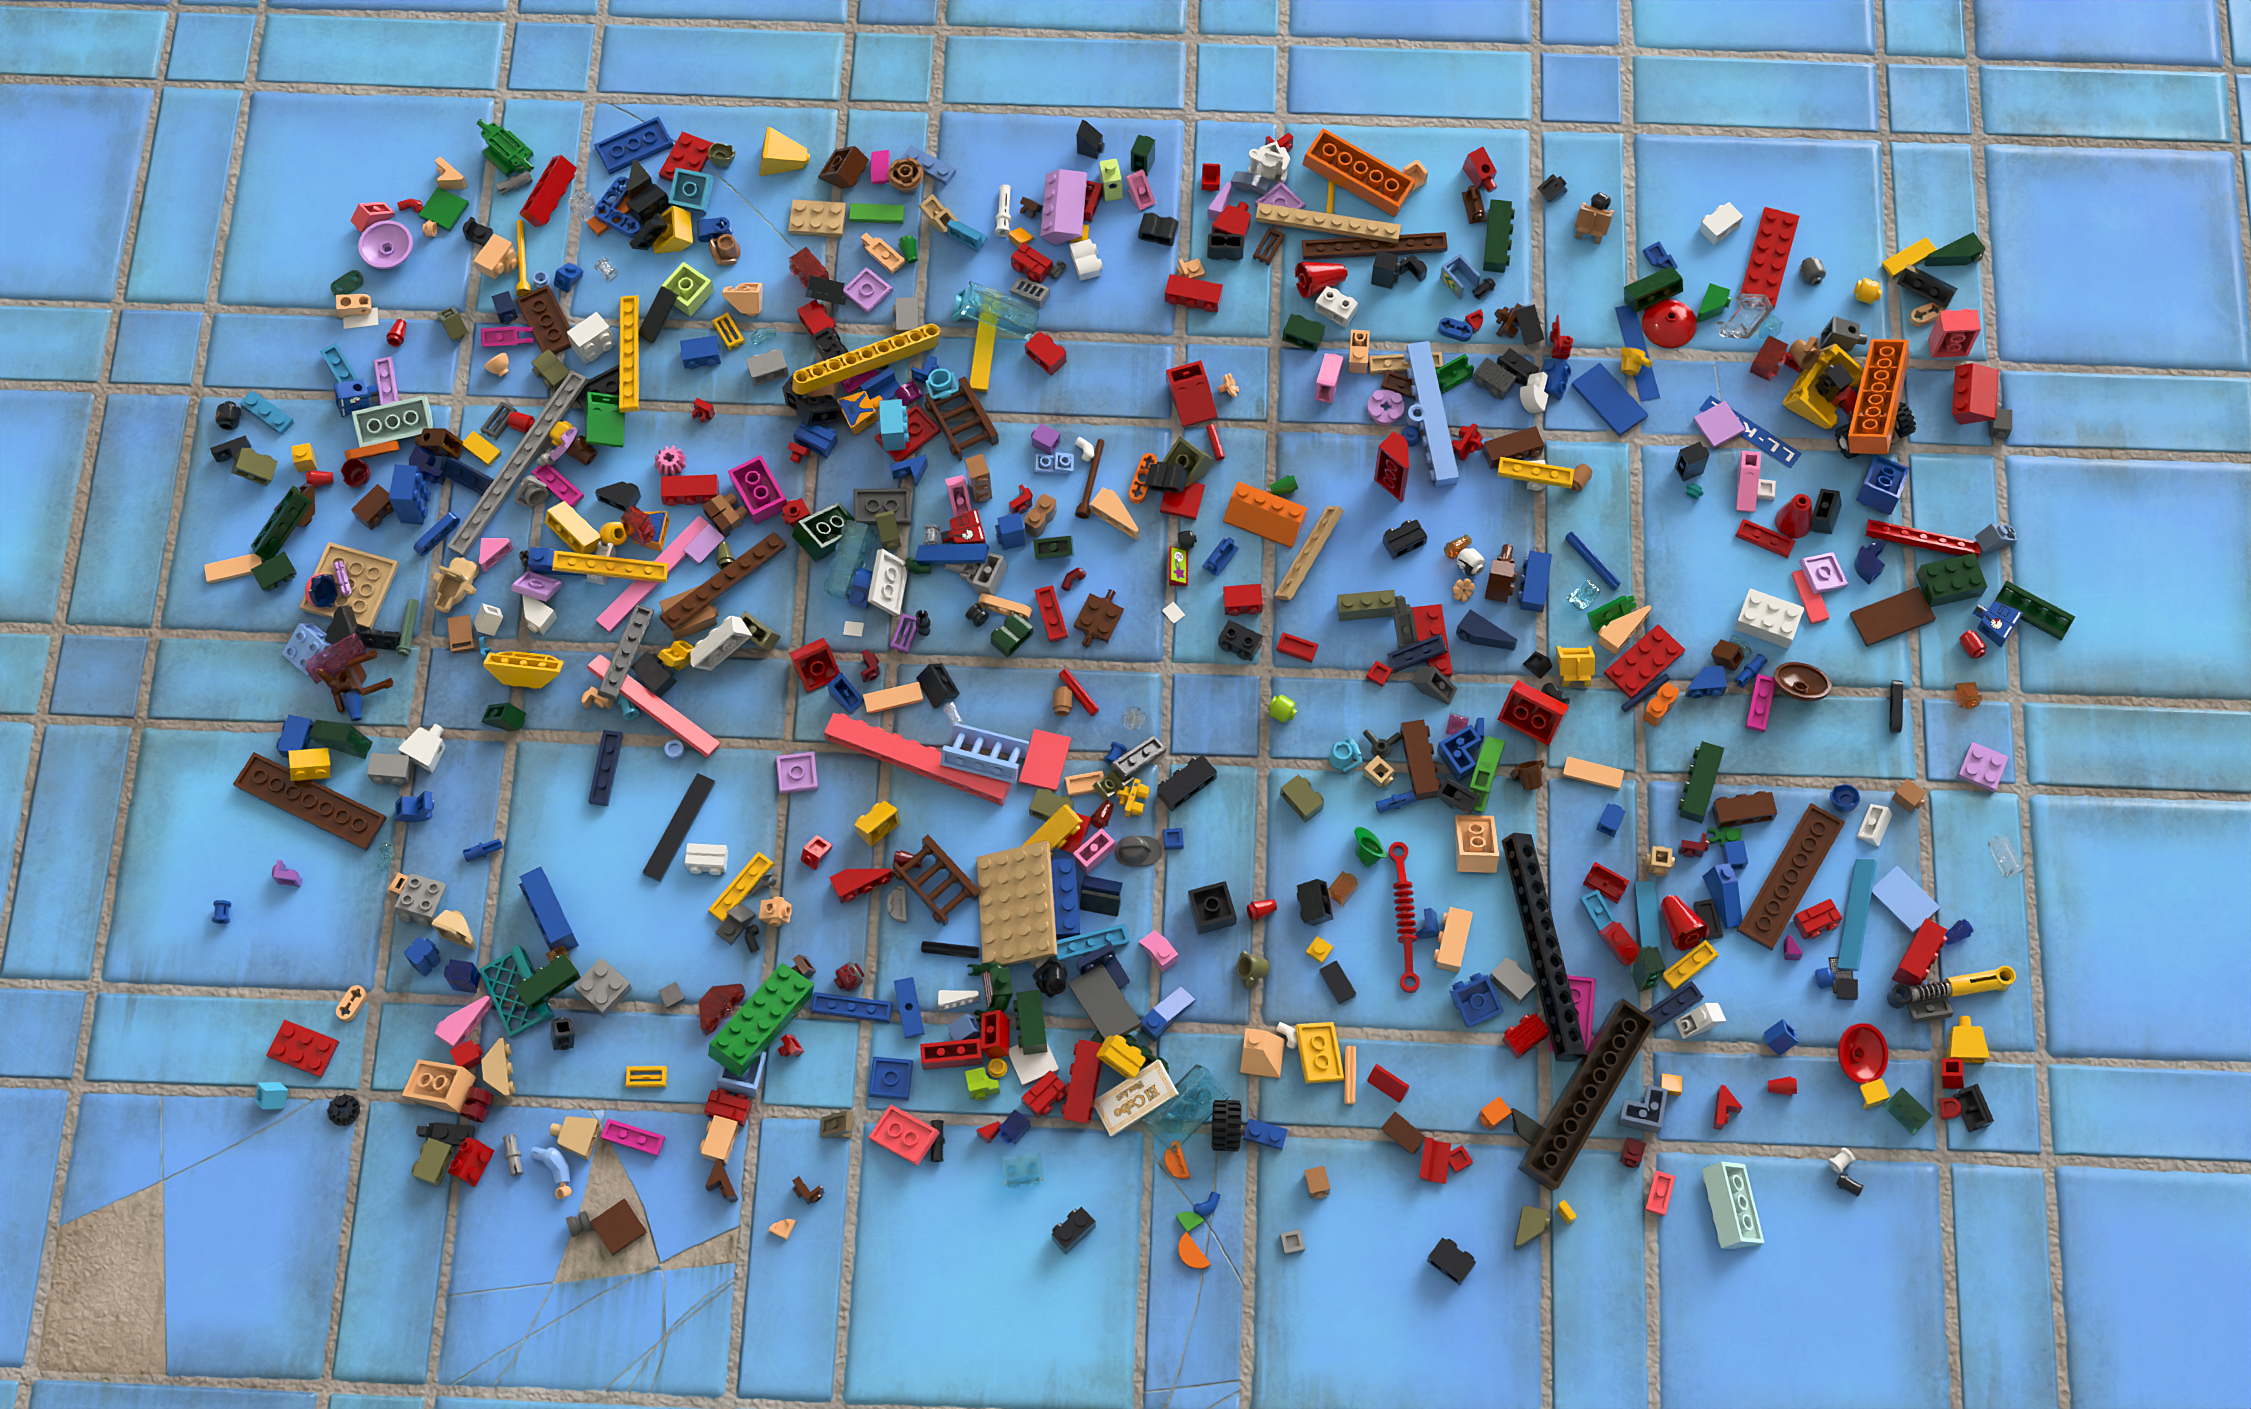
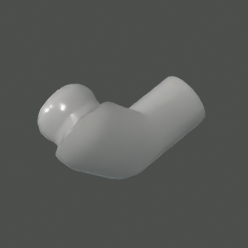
M546 449L544 454L537 459L541 467H544L546 464L553 465L555 463L549 456L553 449Z

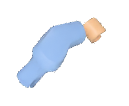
M533 1147L531 1151L537 1152V1154L530 1153L531 1159L543 1161L552 1171L555 1184L560 1185V1188H557L555 1191L556 1198L562 1199L570 1196L572 1190L569 1186H566V1184L570 1183L569 1165L564 1156L552 1147L547 1150Z

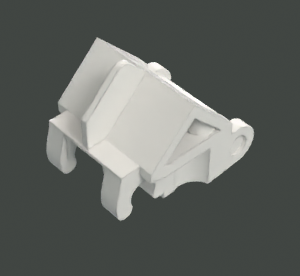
M1276 141L1260 147L1259 150H1250L1249 173L1260 175L1269 180H1274L1275 176L1279 174L1282 176L1281 182L1284 183L1286 181L1290 157L1284 147L1280 148Z

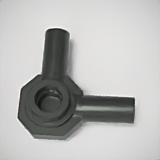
M1369 729L1363 732V735L1372 744L1371 753L1375 757L1378 755L1381 759L1390 755L1391 746L1402 739L1398 732L1387 740L1377 739Z

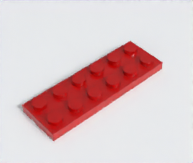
M1764 207L1739 296L1740 301L1770 309L1775 308L1800 215Z

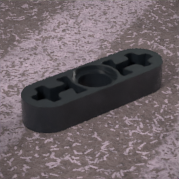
M1892 680L1890 685L1889 731L1901 733L1903 725V681Z

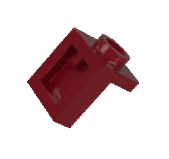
M1627 1137L1619 1161L1623 1162V1165L1626 1167L1639 1168L1646 1143Z

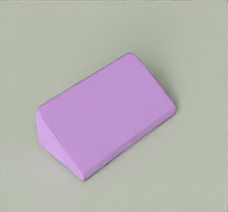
M707 524L683 551L694 563L699 564L725 537L710 524Z

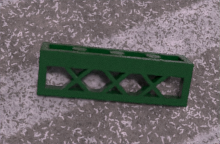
M291 487L251 545L254 554L265 560L276 556L312 504V500L301 494L297 487Z
M2007 580L1995 599L1996 602L2023 612L2021 620L2061 641L2075 619V616Z

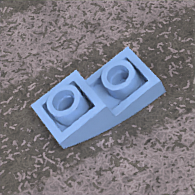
M1055 452L1054 456L1035 454L1034 473L1036 474L1073 473L1074 454Z

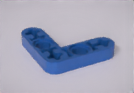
M619 177L594 208V214L598 221L627 237L634 238L635 234L641 230L638 221L617 210L628 195L627 185L629 181L626 177ZM611 196L618 198L615 202L608 201V198ZM617 217L622 219L618 224L612 222Z

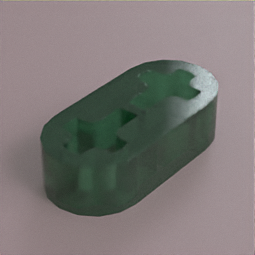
M352 270L341 276L331 284L330 289L333 295L336 297V295H349L363 285V276L357 270Z

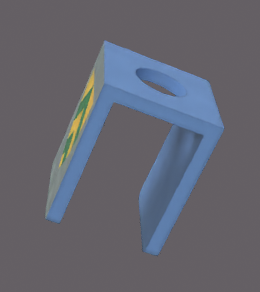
M1461 254L1444 264L1440 274V279L1459 300L1463 297L1464 286L1452 273L1458 269L1475 288L1479 286L1481 277Z

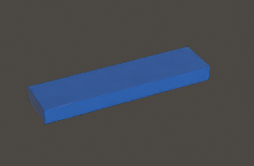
M988 544L919 545L915 562L917 564L986 563L990 547Z
M814 992L811 1013L890 1023L893 1002Z

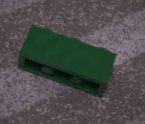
M1670 266L1625 286L1624 300L1635 313L1683 292V278Z
M566 954L553 958L546 967L537 969L530 978L521 980L515 987V990L530 1012H532L581 977Z
M1040 990L1017 992V1000H1013L1014 1012L1019 1014V1018H1015L1016 1030H1021V1036H1017L1019 1048H1023L1024 1055L1048 1052Z

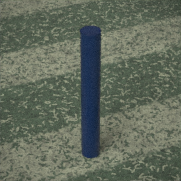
M1667 674L1661 676L1621 706L1624 712L1630 710L1669 681V676Z

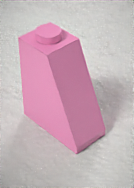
M1325 353L1316 382L1315 400L1333 404L1342 369L1343 357L1337 354Z

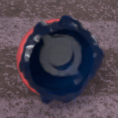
M316 574L308 580L305 587V596L309 604L317 608L332 607V604L335 603L338 597L333 575Z

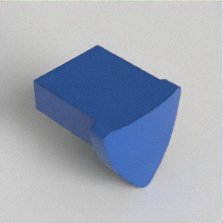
M1432 908L1424 909L1426 928L1416 932L1417 939L1438 937L1437 913Z

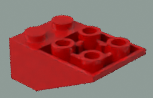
M1201 360L1166 370V382L1182 427L1218 418L1207 375Z

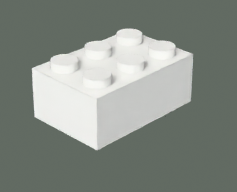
M1750 588L1734 630L1789 649L1804 607Z

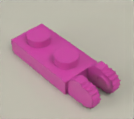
M518 326L481 328L482 347L533 343L532 338L519 339V332L529 333L533 331V328Z

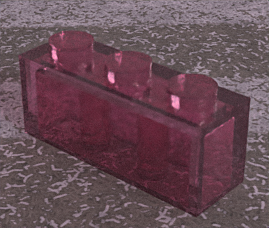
M353 633L306 660L305 669L317 684L323 681L316 674L318 668H322L331 676L344 669L348 660L366 654V647L358 635Z

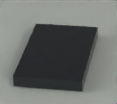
M620 364L588 380L576 398L583 412L587 392L619 396Z

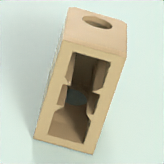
M567 1116L563 1126L552 1123L549 1135L558 1137L557 1144L561 1149L589 1161L601 1123L598 1119Z

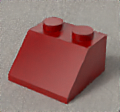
M824 638L789 653L795 670L807 693L830 683L840 673L829 644Z

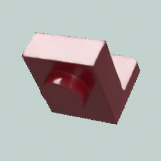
M866 649L861 652L863 661L868 669L860 673L864 683L873 681L880 675L877 656L875 653L871 654Z
M1702 833L1700 842L1682 840L1679 845L1678 854H1683V856L1689 858L1695 856L1702 857L1704 851H1708L1709 840H1706L1707 833Z

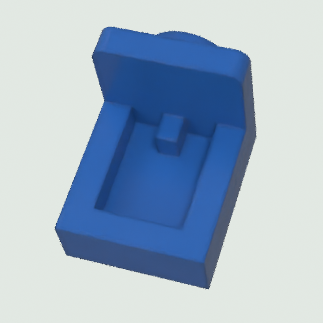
M568 262L556 270L554 286L568 293L571 290L572 283L583 276L584 270Z
M930 355L923 370L912 367V378L919 383H926L925 381L928 380L929 374L939 369L937 358Z

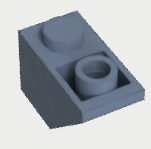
M1990 524L1974 536L1983 552L1990 553L2018 541L2015 536V530L2009 525Z

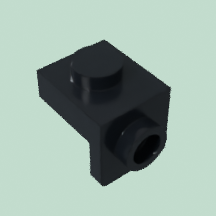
M1413 254L1400 261V275L1409 270L1420 282L1426 278V265Z

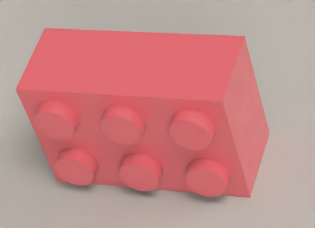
M1944 310L1939 313L1928 338L1931 358L1969 355L1981 330L1977 310Z

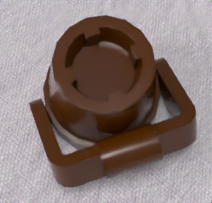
M582 435L577 437L565 451L567 455L575 458L585 466L589 465L598 453L591 444L586 443V438Z
M1534 760L1517 765L1516 769H1513L1510 773L1512 780L1520 778L1524 790H1533L1543 785L1541 769L1544 767L1543 760Z

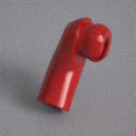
M410 198L397 202L400 211L413 207L417 213L423 209V203L420 200Z

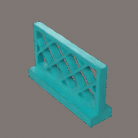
M519 945L511 948V952L479 969L510 1038L544 1020L549 1021L555 1017L547 1001L535 1009L539 1017L528 1020L526 1018L529 1009L524 1003L519 1002V995H516L515 1001L506 998L509 989H515L516 987L511 985L515 974L521 976L523 980L530 978L535 972L525 949ZM513 957L515 962L513 969L504 968L506 961ZM492 968L498 969L495 980L488 978L486 971ZM502 971L511 973L507 983L499 981ZM497 984L506 986L502 997L495 993ZM505 1001L513 1003L510 1014L503 1012L502 1008ZM517 1005L526 1007L522 1017L514 1015ZM512 1018L521 1020L519 1027L512 1031L510 1027Z

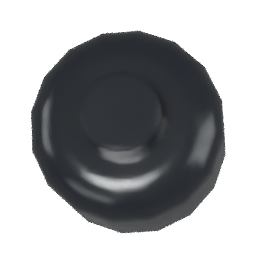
M1602 192L1594 194L1591 198V206L1599 210H1607L1610 206L1611 198Z
M1181 531L1177 535L1180 549L1194 548V543L1197 542V539L1192 531Z

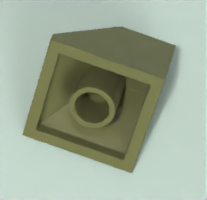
M1179 436L1162 462L1167 465H1173L1174 463L1183 465L1189 472L1185 487H1188L1204 477L1215 460L1203 450Z

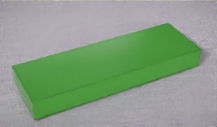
M850 203L849 221L903 224L905 208L904 205Z

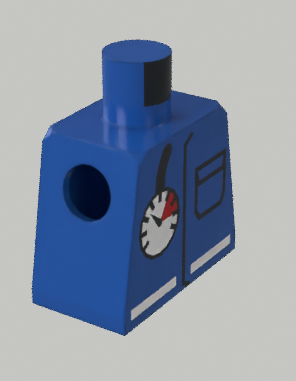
M363 379L334 384L336 404L341 417L350 415L353 411L368 408L370 406L369 398L379 395L377 386L366 387Z
M1994 601L1989 609L1978 604L1972 614L1982 619L1977 627L1978 630L1999 647H2002L2023 612Z

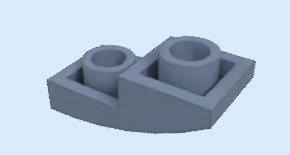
M1235 171L1231 180V185L1237 189L1246 192L1250 188L1262 195H1265L1271 183V180L1265 177L1242 171Z

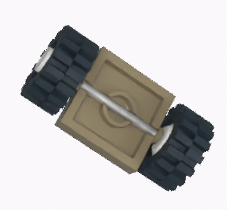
M1899 403L1890 445L1899 442L1900 438L1915 433L1916 422L1913 420L1915 418L1912 416V411L1909 410V406H1906V403ZM1851 421L1835 430L1837 446L1841 449L1840 452L1841 454L1843 453L1846 459L1860 455L1859 453L1849 452L1848 434Z

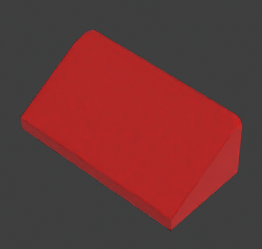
M1375 1064L1367 1080L1368 1083L1399 1103L1404 1099L1410 1087L1378 1064Z

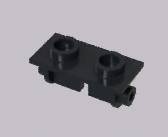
M367 628V630L360 632L362 647L396 651V647L399 646L398 641H400L401 634H398L397 631H385L382 634L381 630Z

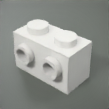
M1326 286L1315 302V311L1345 328L1357 313L1358 302L1355 299L1347 297L1337 289Z

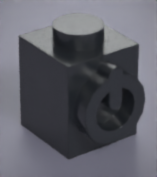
M560 1017L551 1020L550 1036L553 1050L574 1048L575 1032L572 1018Z

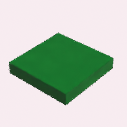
M437 187L419 213V217L425 221L431 220L436 222L437 226L451 232L469 203L467 200Z

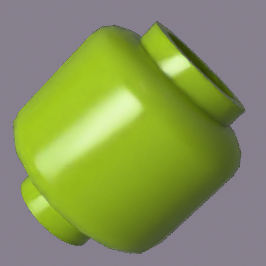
M1284 695L1274 696L1268 707L1269 715L1281 723H1286L1288 719L1293 720L1297 712L1294 709L1295 702Z

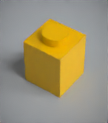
M310 443L291 446L293 463L298 472L317 469L315 452Z

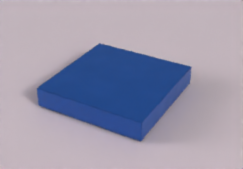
M873 1057L869 1097L909 1100L913 1060Z

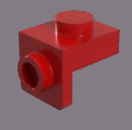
M1288 132L1277 140L1280 148L1284 147L1288 153L1293 147L1294 137ZM1268 135L1266 137L1265 145H1268L1275 141Z
M1203 163L1201 190L1219 191L1220 164Z
M1023 484L1019 485V494L1021 496L1009 502L1011 514H1023L1032 506L1033 494L1029 488L1025 489Z

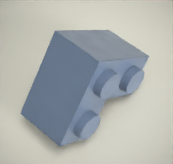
M1648 1085L1644 1092L1643 1103L1624 1099L1621 1105L1618 1125L1658 1134L1662 1127L1668 1089Z

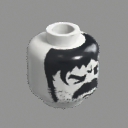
M1466 548L1458 554L1457 566L1467 576L1479 575L1484 570L1485 560L1475 549Z

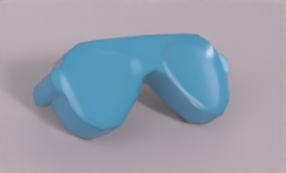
M487 636L479 637L480 653L483 661L487 657L485 651H491L490 647L485 648Z

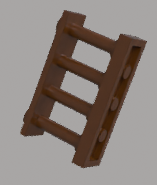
M965 376L958 379V393L942 400L941 398L932 400L928 393L925 394L926 402L924 403L928 413L932 412L949 442L951 454L957 456L959 461L963 460L962 450L983 440H989L992 446L999 443L997 431ZM959 396L965 397L966 404L943 415L937 409L938 406ZM973 411L975 415L973 419L949 430L945 421L964 412ZM976 425H981L983 429L981 434L957 444L953 437L954 435Z
M927 834L922 839V850L902 867L895 862L892 873L899 881L903 880L933 913L932 917L937 923L940 924L942 922L946 926L948 924L946 915L965 898L971 897L975 901L979 897L980 890ZM932 855L936 859L935 864L913 881L906 873L924 857ZM940 869H945L949 873L948 878L929 895H926L919 887ZM953 883H958L962 887V892L940 910L932 901Z

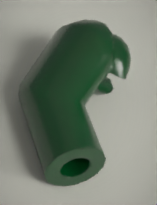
M913 557L905 559V568L916 575L931 573L930 564L917 565Z

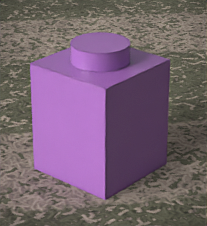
M1042 423L1031 434L1032 446L1049 455L1053 454L1061 442L1060 433Z

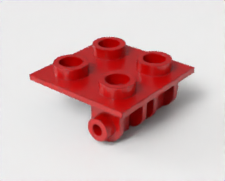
M1557 315L1555 322H1552V331H1550V342H1554L1551 354L1552 358L1566 360L1570 357L1573 338L1560 335L1559 315Z

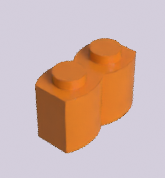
M1668 682L1662 685L1656 697L1648 703L1643 720L1653 727L1659 725L1663 721L1666 712L1674 706L1679 690Z

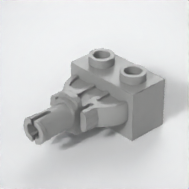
M988 552L986 563L945 565L946 570L961 573L960 578L967 581L974 588L976 594L985 593L995 596L1008 569L1004 556Z

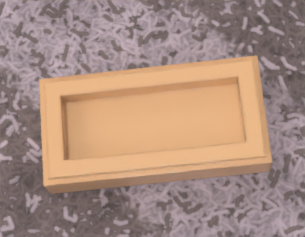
M1103 770L1065 777L1068 797L1097 792L1092 785L1104 777Z

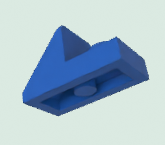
M926 454L890 465L893 479H903L908 475H912L915 486H917L928 467Z

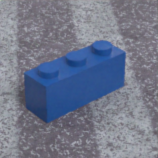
M1529 551L1528 557H1524L1523 568H1526V573L1521 576L1520 585L1524 586L1523 591H1519L1518 602H1521L1520 609L1543 613L1552 554Z

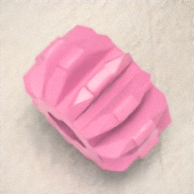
M665 445L664 451L659 449V455L654 457V465L660 474L664 473L665 476L670 474L676 476V472L682 474V468L686 466L684 462L686 457L682 454V450L680 448L676 450L674 445L671 449H668Z

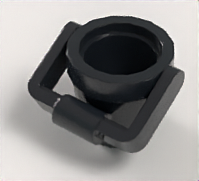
M1046 961L1033 973V979L1036 981L1035 984L1041 993L1051 998L1066 989L1067 970L1061 963Z

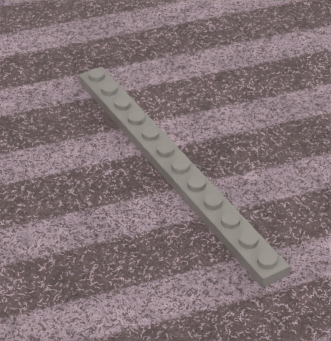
M573 370L570 371L447 546L449 550L463 557L466 556L549 438L550 431L563 418L588 382L586 377Z

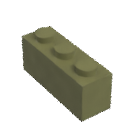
M1394 590L1337 595L1338 621L1393 616V608L1396 607Z

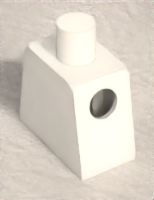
M434 724L429 732L420 727L398 750L401 755L410 756L413 763L433 773L445 749L443 740L439 738L444 729L437 724Z

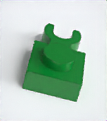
M1722 826L1720 832L1716 828L1711 827L1708 828L1707 833H1711L1715 837L1707 838V840H1709V844L1720 842V847H1723L1724 842L1741 841L1742 829Z

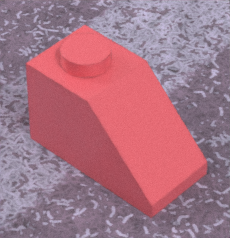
M385 202L358 204L350 221L356 226L357 230L364 232L374 223L389 220L394 216L395 212Z

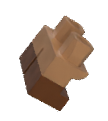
M733 493L724 497L719 494L702 505L704 514L725 538L730 535V531L734 528L741 527V521L748 516L747 510L742 505L735 510L732 508V506L738 503Z

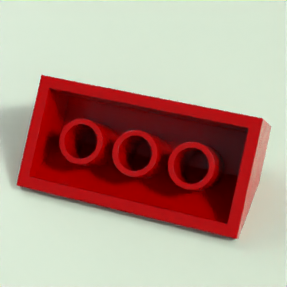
M1393 431L1378 446L1374 480L1402 503L1405 497L1409 472L1408 442L1404 436L1398 435Z

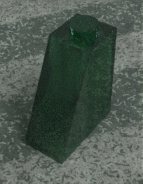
M317 719L309 734V737L321 746L362 759H366L373 743L350 724Z

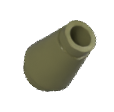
M720 542L717 545V566L721 570L735 561L727 542Z

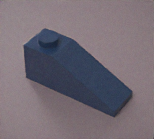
M1471 609L1459 623L1456 634L1461 640L1476 645L1514 650L1518 641Z

